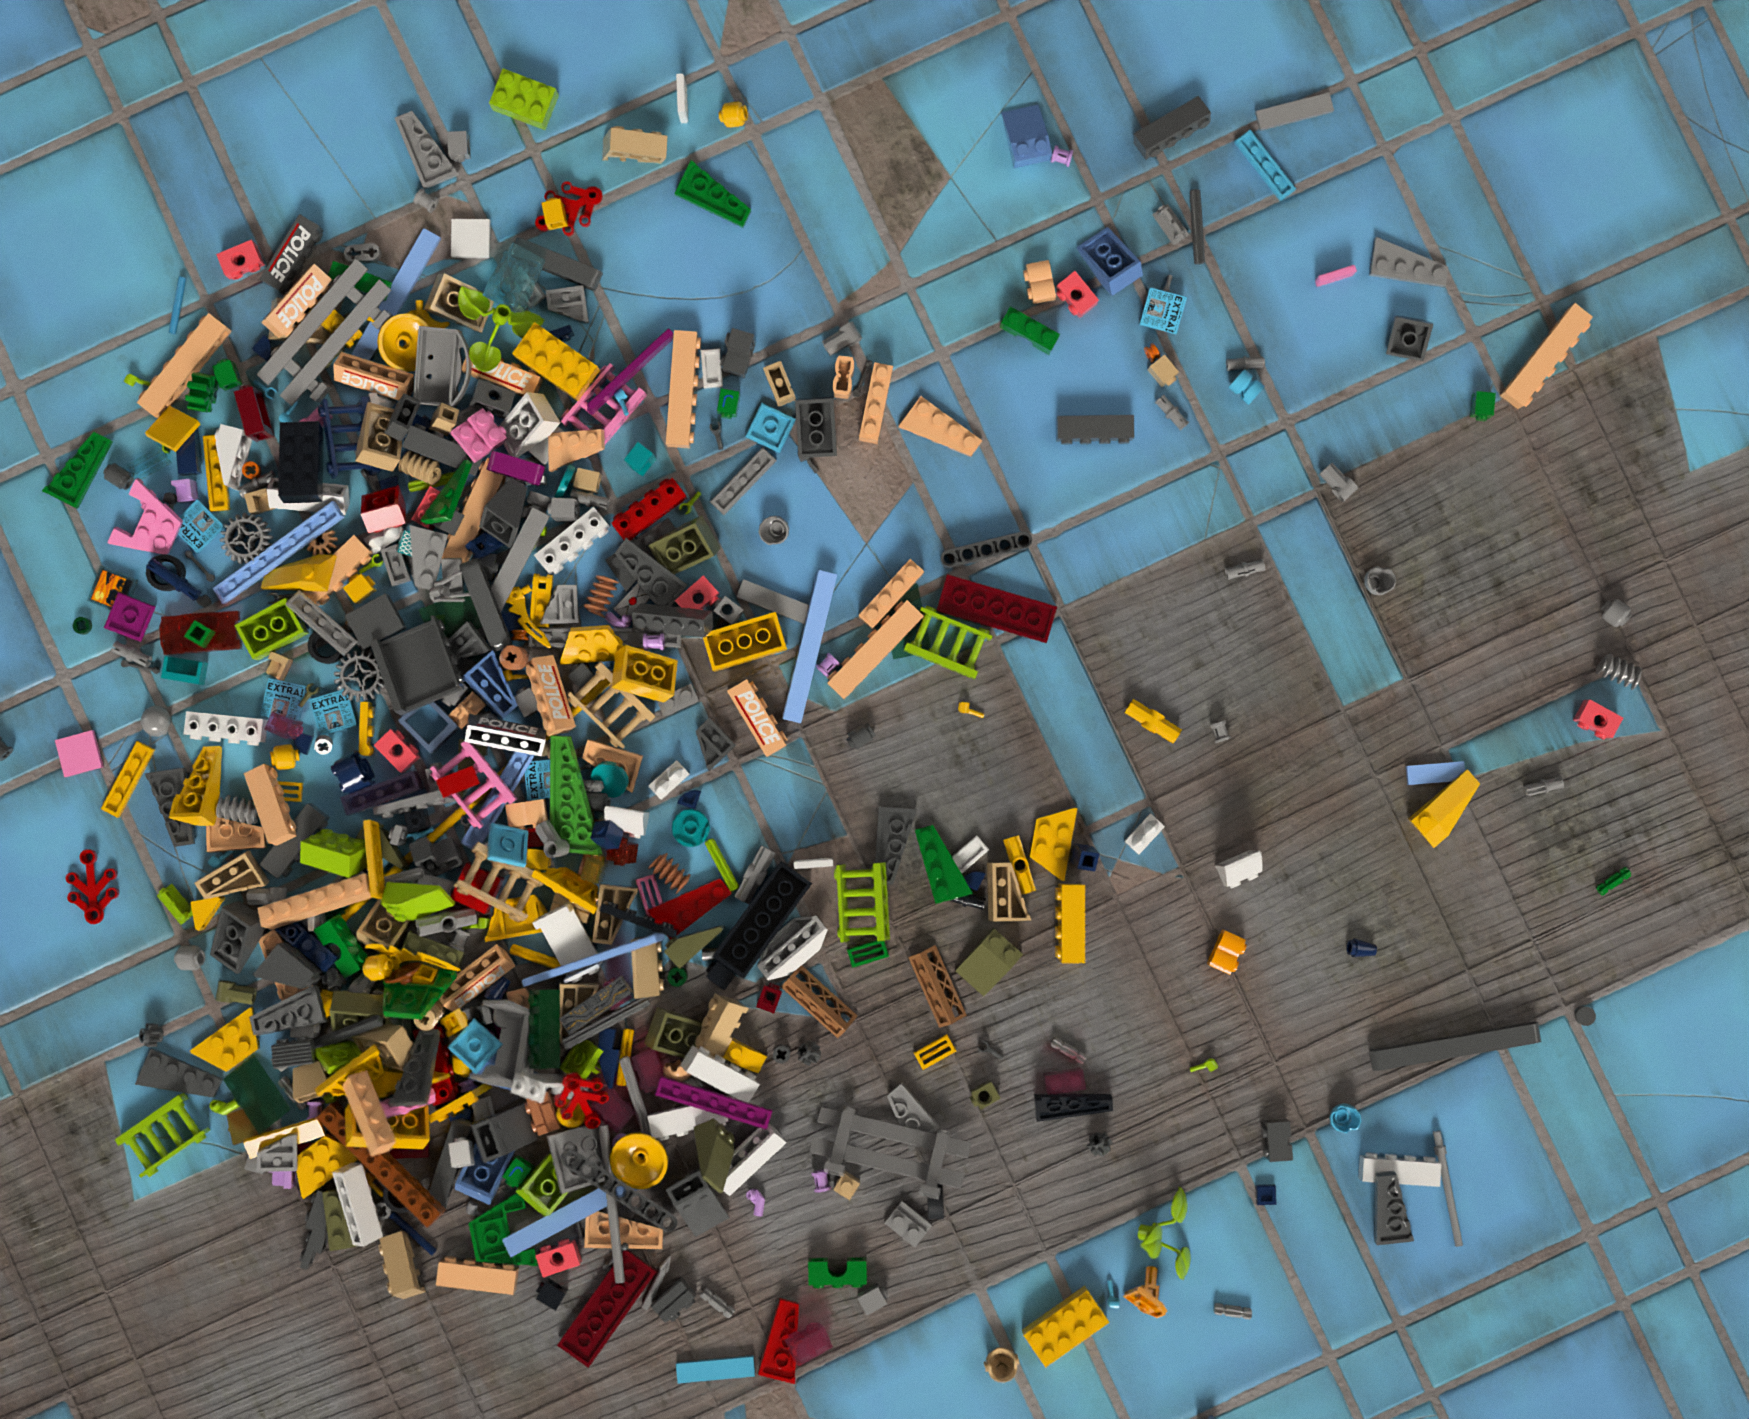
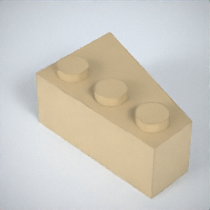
M614 126L610 128L603 138L602 160L608 161V157H620V161H626V158L637 159L638 162L662 163L666 159L667 136L662 135L661 132L645 133L641 129H632L631 131L625 130L622 126Z
M1009 862L987 863L988 921L1031 920L1012 864Z
M714 994L709 1002L707 1016L702 1021L701 1033L696 1038V1047L700 1048L702 1046L710 1051V1055L715 1057L717 1054L723 1058L733 1039L730 1036L734 1028H739L741 1024L739 1019L742 1013H747L749 1008L735 999Z
M400 1231L380 1238L379 1252L385 1261L383 1263V1270L388 1275L389 1282H387V1288L392 1296L406 1299L426 1292L424 1286L420 1287L417 1276L420 1275V1272L414 1266L413 1258L415 1256L408 1234Z

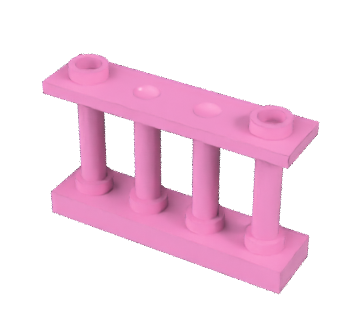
M611 363L601 368L598 373L599 377L583 394L581 399L577 401L571 410L567 409L563 413L561 423L565 427L571 423L580 431L591 430L575 416L582 408L587 411L589 399L594 393L597 395L602 390L600 386L606 379L611 382L616 377L612 373L615 368ZM626 384L622 387V390L629 399L625 404L629 412L627 416L624 415L621 405L612 397L606 402L616 411V415L612 420L607 419L598 410L592 415L603 425L605 445L646 398V393L640 387L637 391L635 389L632 390Z
M462 742L463 748L458 755L440 769L436 766L430 768L432 771L431 776L434 780L444 777L446 773L466 757H471L476 762L473 764L475 773L484 772L488 777L486 782L464 800L458 793L452 796L469 816L468 821L474 828L478 827L480 829L484 826L481 822L483 818L503 802L512 804L518 798L473 743ZM491 787H496L500 792L498 794L499 797L475 815L469 805Z

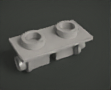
M1168 204L1162 205L1157 212L1152 214L1173 246L1189 236V233Z

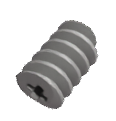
M1607 654L1600 661L1596 669L1597 675L1603 671L1604 678L1611 674L1610 681L1617 677V684H1620L1623 680L1624 687L1631 684V690L1638 685L1642 674L1641 667H1635L1633 663L1628 664L1626 660L1621 661L1619 657H1614L1612 654Z
M227 795L225 800L223 797L219 798L216 808V816L218 818L224 816L227 820L231 818L233 821L239 820L241 823H257L259 816L256 807L253 806V800H249L248 804H245V798H242L240 803H238V797L236 796L232 801H230V795Z

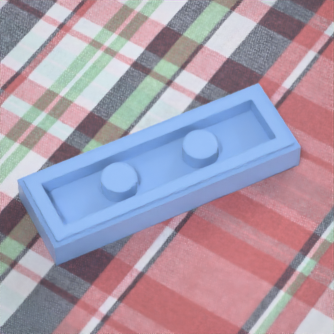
M1464 761L1405 766L1407 785L1452 782L1465 771Z

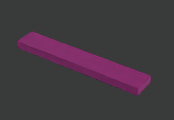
M666 329L587 403V411L593 415L616 391L622 388L673 340L674 333L670 329Z
M664 1076L660 1077L655 1093L656 1096L766 1130L773 1111Z

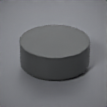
M1581 1006L1575 1011V1020L1580 1025L1589 1026L1594 1023L1596 1014L1592 1008Z

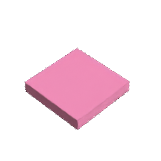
M94 730L55 740L64 777L104 767Z

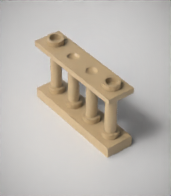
M600 661L595 665L597 669L596 675L575 695L569 691L567 693L569 696L567 700L575 708L579 706L611 737L609 741L614 747L620 746L623 749L625 745L621 741L642 720L645 721L647 719L651 722L655 715L634 694L611 688L613 673ZM606 678L611 683L609 685L610 688L590 708H587L580 700L601 679L604 680ZM620 692L624 696L623 702L601 722L594 713L615 693L618 694ZM634 706L638 710L637 715L615 736L608 727L628 707Z
M477 842L471 850L476 858L464 881L458 880L453 886L458 888V892L464 895L470 894L509 914V918L514 921H524L528 915L522 911L533 889L544 884L533 878V870L526 866L519 867L487 860L488 847ZM487 860L492 863L493 867L482 889L479 890L471 886V883L482 861ZM505 869L509 871L510 876L499 898L496 899L488 895V892L499 871ZM522 878L526 880L527 885L516 908H513L505 902L516 880Z

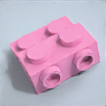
M483 408L468 417L467 421L454 428L450 433L474 463L503 445L507 439L505 429L502 426H497L494 422L493 414L490 411H485Z

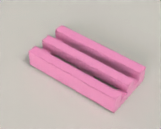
M1351 265L1319 275L1315 280L1316 286L1319 287L1351 277L1357 272L1356 267Z
M654 874L635 880L646 915L650 916L647 911L649 907L641 882L644 881L652 907H655L656 903L650 888L649 879L652 881L658 903H663Z

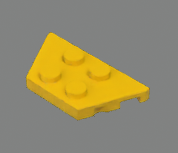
M609 625L572 627L561 656L560 665L615 661V654L623 647V641L619 636L615 635Z
M1077 808L1037 818L1035 821L1029 857L1061 881H1065Z
M567 867L547 868L546 872H541L539 869L533 871V878L550 887L555 893L565 896L570 902L578 904L592 914H595L598 905H596L598 886Z
M536 894L530 895L522 911L528 915L524 921H514L509 918V914L494 907L485 942L541 933V928L536 930L533 922L537 917L547 913L548 910ZM521 897L507 899L505 903L516 908Z
M248 1008L191 1049L190 1052L226 1072L260 1049L259 1039L256 1035H253L249 1019L250 1016L254 1015V1008Z
M374 1044L314 1088L316 1094L322 1096L324 1092H331L332 1096H346L343 1084L348 1076L367 1071L371 1082L383 1075L384 1070L377 1046Z
M328 1134L298 1154V1170L296 1172L303 1199L333 1178V1171L358 1160L340 1141H337Z

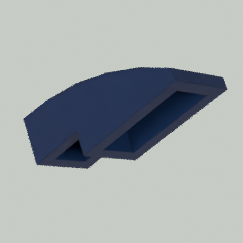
M198 428L176 451L178 474L182 476L202 473L200 456L202 454Z
M608 1027L599 1032L598 1048L603 1051L599 1058L600 1066L607 1087L610 1089L615 1085L621 1048L614 1047L617 1028Z

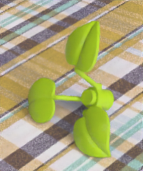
M464 286L459 290L458 306L464 316L476 320L480 315L486 317L493 313L492 320L496 324L488 344L476 342L469 349L470 360L480 371L487 372L493 370L501 360L500 350L491 346L500 325H504L508 321V324L512 325L514 334L523 338L534 322L541 326L545 319L530 311L522 309L511 311L505 304H500L488 311L490 302L483 293Z
M1178 1186V1191L1174 1195L1171 1204L1173 1219L1152 1223V1226L1141 1224L1138 1228V1238L1143 1240L1140 1246L1146 1250L1151 1258L1156 1259L1159 1256L1162 1246L1176 1252L1178 1255L1175 1260L1176 1273L1181 1280H1184L1191 1263L1189 1248L1182 1247L1180 1251L1161 1241V1226L1173 1224L1176 1221L1182 1223L1187 1214V1197L1184 1190Z

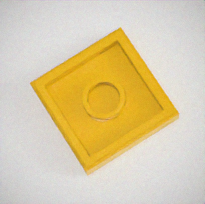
M169 406L145 434L152 440L176 452L200 426V423L191 416Z

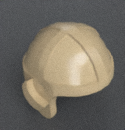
M1002 1347L991 1351L986 1361L983 1362L989 1376L999 1383L1012 1380L1017 1373V1364H1020L1017 1354Z

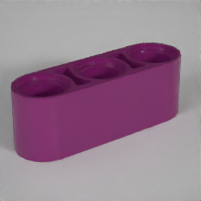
M492 451L486 470L540 486L545 467Z

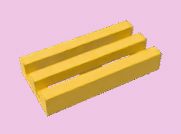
M278 781L279 785L299 786L298 790L283 789L284 793L298 794V798L284 797L285 801L302 802L304 783Z
M945 1034L913 1053L924 1070L956 1052V1049L948 1035ZM944 1040L947 1041V1043L934 1049L922 1057L919 1056V1054L927 1051L928 1049L943 1042ZM947 1047L951 1048L947 1052L932 1059L931 1061L925 1064L923 1063L925 1059L933 1056L941 1050Z

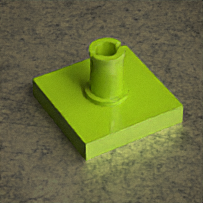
M586 1039L571 1048L560 1069L566 1074L572 1072L579 1073L582 1079H587L590 1072L594 1074L600 1073L595 1067L601 1070L600 1062L597 1061L603 1051Z
M353 1041L315 1048L316 1057L328 1074L336 1073L337 1070L350 1063L352 1059L362 1054Z

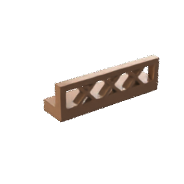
M936 945L908 957L939 1028L951 1025L967 1016ZM930 952H932V955L934 957L933 963L930 962L927 954ZM937 970L942 975L941 980H939L936 976ZM945 988L948 989L950 993L949 998H947L944 994ZM953 1006L956 1007L959 1015L956 1017L952 1012Z
M802 965L781 986L782 989L837 1038L857 1018V1015ZM800 972L805 977L806 982H801L796 975ZM812 987H817L820 995L814 994ZM826 1000H831L834 1003V1008H830L826 1004ZM840 1013L848 1015L850 1017L849 1021L845 1022L841 1018Z

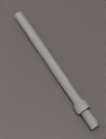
M1437 1130L1433 1131L1435 1155L1438 1156V1161L1441 1163V1176L1454 1243L1456 1247L1463 1246L1445 1156L1447 1151L1446 1146L1443 1145L1441 1131Z

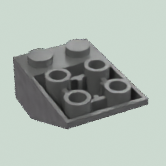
M524 1104L470 1123L475 1142L484 1163L538 1140L536 1133L531 1127V1118L526 1112Z
M700 1167L671 1183L666 1188V1192L675 1208L695 1237L730 1218L714 1188L702 1178Z

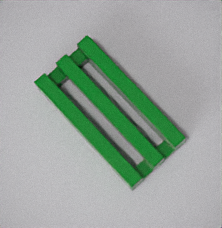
M875 940L847 949L852 968L889 957L885 941ZM880 943L882 947L852 955L854 951ZM884 951L882 955L854 962L856 958Z

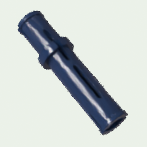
M155 558L148 562L150 565L147 564L146 568L174 586L177 592L184 593L193 601L198 599L201 591L188 583L186 578H181Z

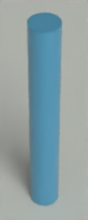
M178 277L168 331L170 334H176L186 284V278Z

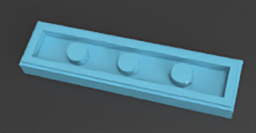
M1248 130L1235 140L1236 146L1280 202L1296 190V187L1251 130Z
M754 1355L676 1362L677 1383L754 1377Z

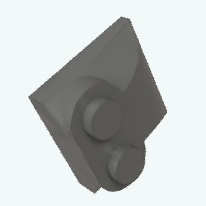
M1395 316L1391 323L1386 354L1424 361L1434 324L1422 319Z

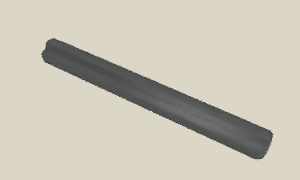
M647 997L638 998L563 1038L562 1043L564 1047L569 1049L650 1005L649 999Z
M375 1015L315 1038V1048L332 1045L383 1025L384 1019L380 1015Z

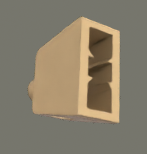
M320 1061L293 1069V1099L299 1104L331 1094V1092H324L322 1096H318L314 1088L329 1078L327 1071Z

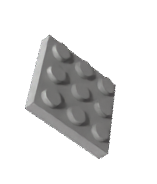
M600 1120L599 1126L605 1125L604 1120ZM583 1125L547 1136L561 1194L593 1185L562 1164L561 1155L564 1151H576L603 1169L599 1126L595 1129H588ZM574 1154L567 1156V1164L575 1162ZM589 1164L583 1167V1174L588 1175L591 1172ZM604 1175L599 1178V1182L605 1181Z

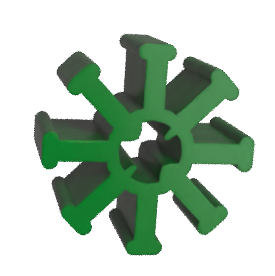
M193 372L191 374L192 381L187 383V387L190 389V392L185 396V401H189L187 408L205 413L211 412L212 403L215 404L217 400L214 397V392L218 390V384H215L216 376Z

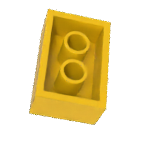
M625 645L615 654L611 688L664 703L674 696L678 660Z

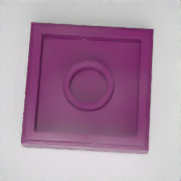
M118 592L104 628L142 642L156 606Z

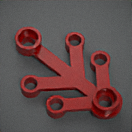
M568 181L563 182L561 185L563 193L581 196L578 200L556 195L551 190L545 192V200H547L549 194H553V198H560L565 206V214H569L567 227H571L572 230L566 233L565 229L567 227H563L562 231L566 236L574 234V225L579 209L586 205L584 215L580 216L579 222L582 227H589L591 225L590 218L594 206L598 205L603 199V194L598 187L591 186L585 190L572 186ZM566 185H569L570 190L565 191L564 187ZM596 193V197L590 198V194ZM540 215L536 218L535 225L539 231L546 232L549 230L546 223L544 225L539 224L541 220H545L544 215ZM584 218H587L588 223L583 224L582 220Z
M87 849L83 850L79 856L81 863L86 865L87 885L79 879V875L75 872L66 875V882L73 884L89 898V904L81 899V895L77 891L70 892L67 899L85 912L84 917L88 923L98 924L104 919L103 910L112 899H116L119 896V890L117 888L107 889L106 896L99 903L97 896L110 880L117 878L118 872L113 868L105 870L104 876L96 884L94 863L97 861L98 856L94 850ZM88 854L93 856L91 861L87 858ZM109 871L113 872L112 878L108 876ZM71 875L75 876V880L73 882L70 880ZM111 890L115 891L114 897L110 896ZM73 894L77 896L75 901L72 900ZM94 911H96L98 914L96 918L92 916V913Z
M568 1073L562 1079L563 1090L553 1098L555 1106L563 1107L566 1104V1098L573 1091L574 1094L568 1105L560 1110L562 1119H571L573 1111L579 1103L585 1114V1126L588 1129L597 1128L601 1122L599 1115L591 1110L587 1100L598 1101L600 1104L609 1101L607 1091L601 1090L603 1087L601 1079L593 1078L592 1080L582 1079L579 1073ZM580 1087L591 1088L593 1091L599 1092L594 1093L589 1091H583Z

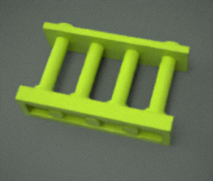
M930 606L921 607L919 612L925 615L914 641H911V644L907 642L904 651L975 679L978 671L975 670L974 664L984 640L990 641L992 639V635H989L990 631L981 627L977 630L936 613L935 608ZM933 617L942 621L932 648H929L927 651L921 648V642ZM950 624L960 630L950 655L944 658L939 656V649ZM969 632L977 635L978 637L967 663L964 665L957 663L958 659L956 658L966 633Z
M886 862L873 863L871 869L846 870V864L836 865L834 878L837 880L839 911L837 935L840 938V943L850 941L849 936L875 935L877 941L890 940ZM872 877L874 879V886L868 889H847L846 878ZM873 896L875 898V906L873 908L848 909L847 897ZM874 915L876 917L875 927L849 928L848 916Z
M185 1093L179 1094L115 1139L118 1146L124 1143L129 1145L146 1169L139 1174L140 1178L146 1175L151 1177L159 1171L158 1167L193 1142L200 1143L207 1138L205 1134L211 1131L209 1127L200 1131L188 1114L183 1103L189 1099ZM172 1110L179 1113L194 1135L186 1142L183 1141L168 1119V1113ZM156 1121L162 1123L178 1147L169 1154L152 1130V1124ZM140 1132L146 1134L162 1158L153 1165L136 1141V1135Z

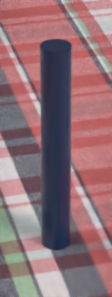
M395 1211L389 1216L392 1221L431 1256L437 1251L435 1247Z

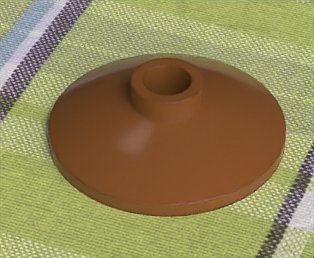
M415 962L394 970L384 981L385 983L401 982V985L407 984L412 981L411 976L421 968L420 962Z

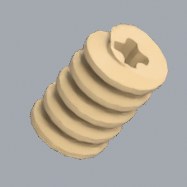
M411 450L405 453L398 465L400 472L430 485L438 483L442 473L438 461H433L424 455L420 456L419 453H414Z
M438 999L422 1019H413L415 1025L424 1031L433 1029L445 1014L446 1007Z

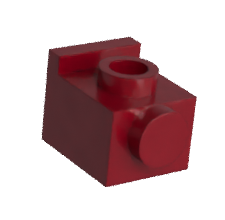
M769 982V985L765 984L756 1007L774 1014L783 992L780 990V986ZM772 993L774 999L769 1000L767 994Z

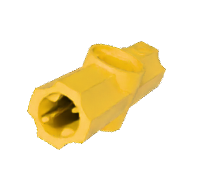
M1132 699L1124 712L1141 723L1142 727L1154 734L1157 733L1172 744L1182 731V729L1166 720L1162 714L1154 709L1147 708L1135 699Z
M1019 835L1004 839L1005 849L1014 869L1021 895L1036 891ZM1021 859L1024 861L1025 866L1022 870L1018 871L1015 869L1014 864L1017 860Z

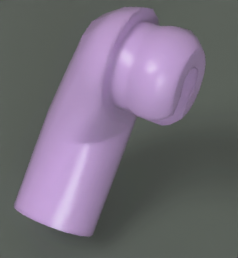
M608 612L605 615V620L615 628H628L631 625L632 617L624 614L622 619H619L612 612Z
M752 1188L746 1192V1198L755 1204L753 1215L761 1217L763 1216L765 1198L757 1189Z

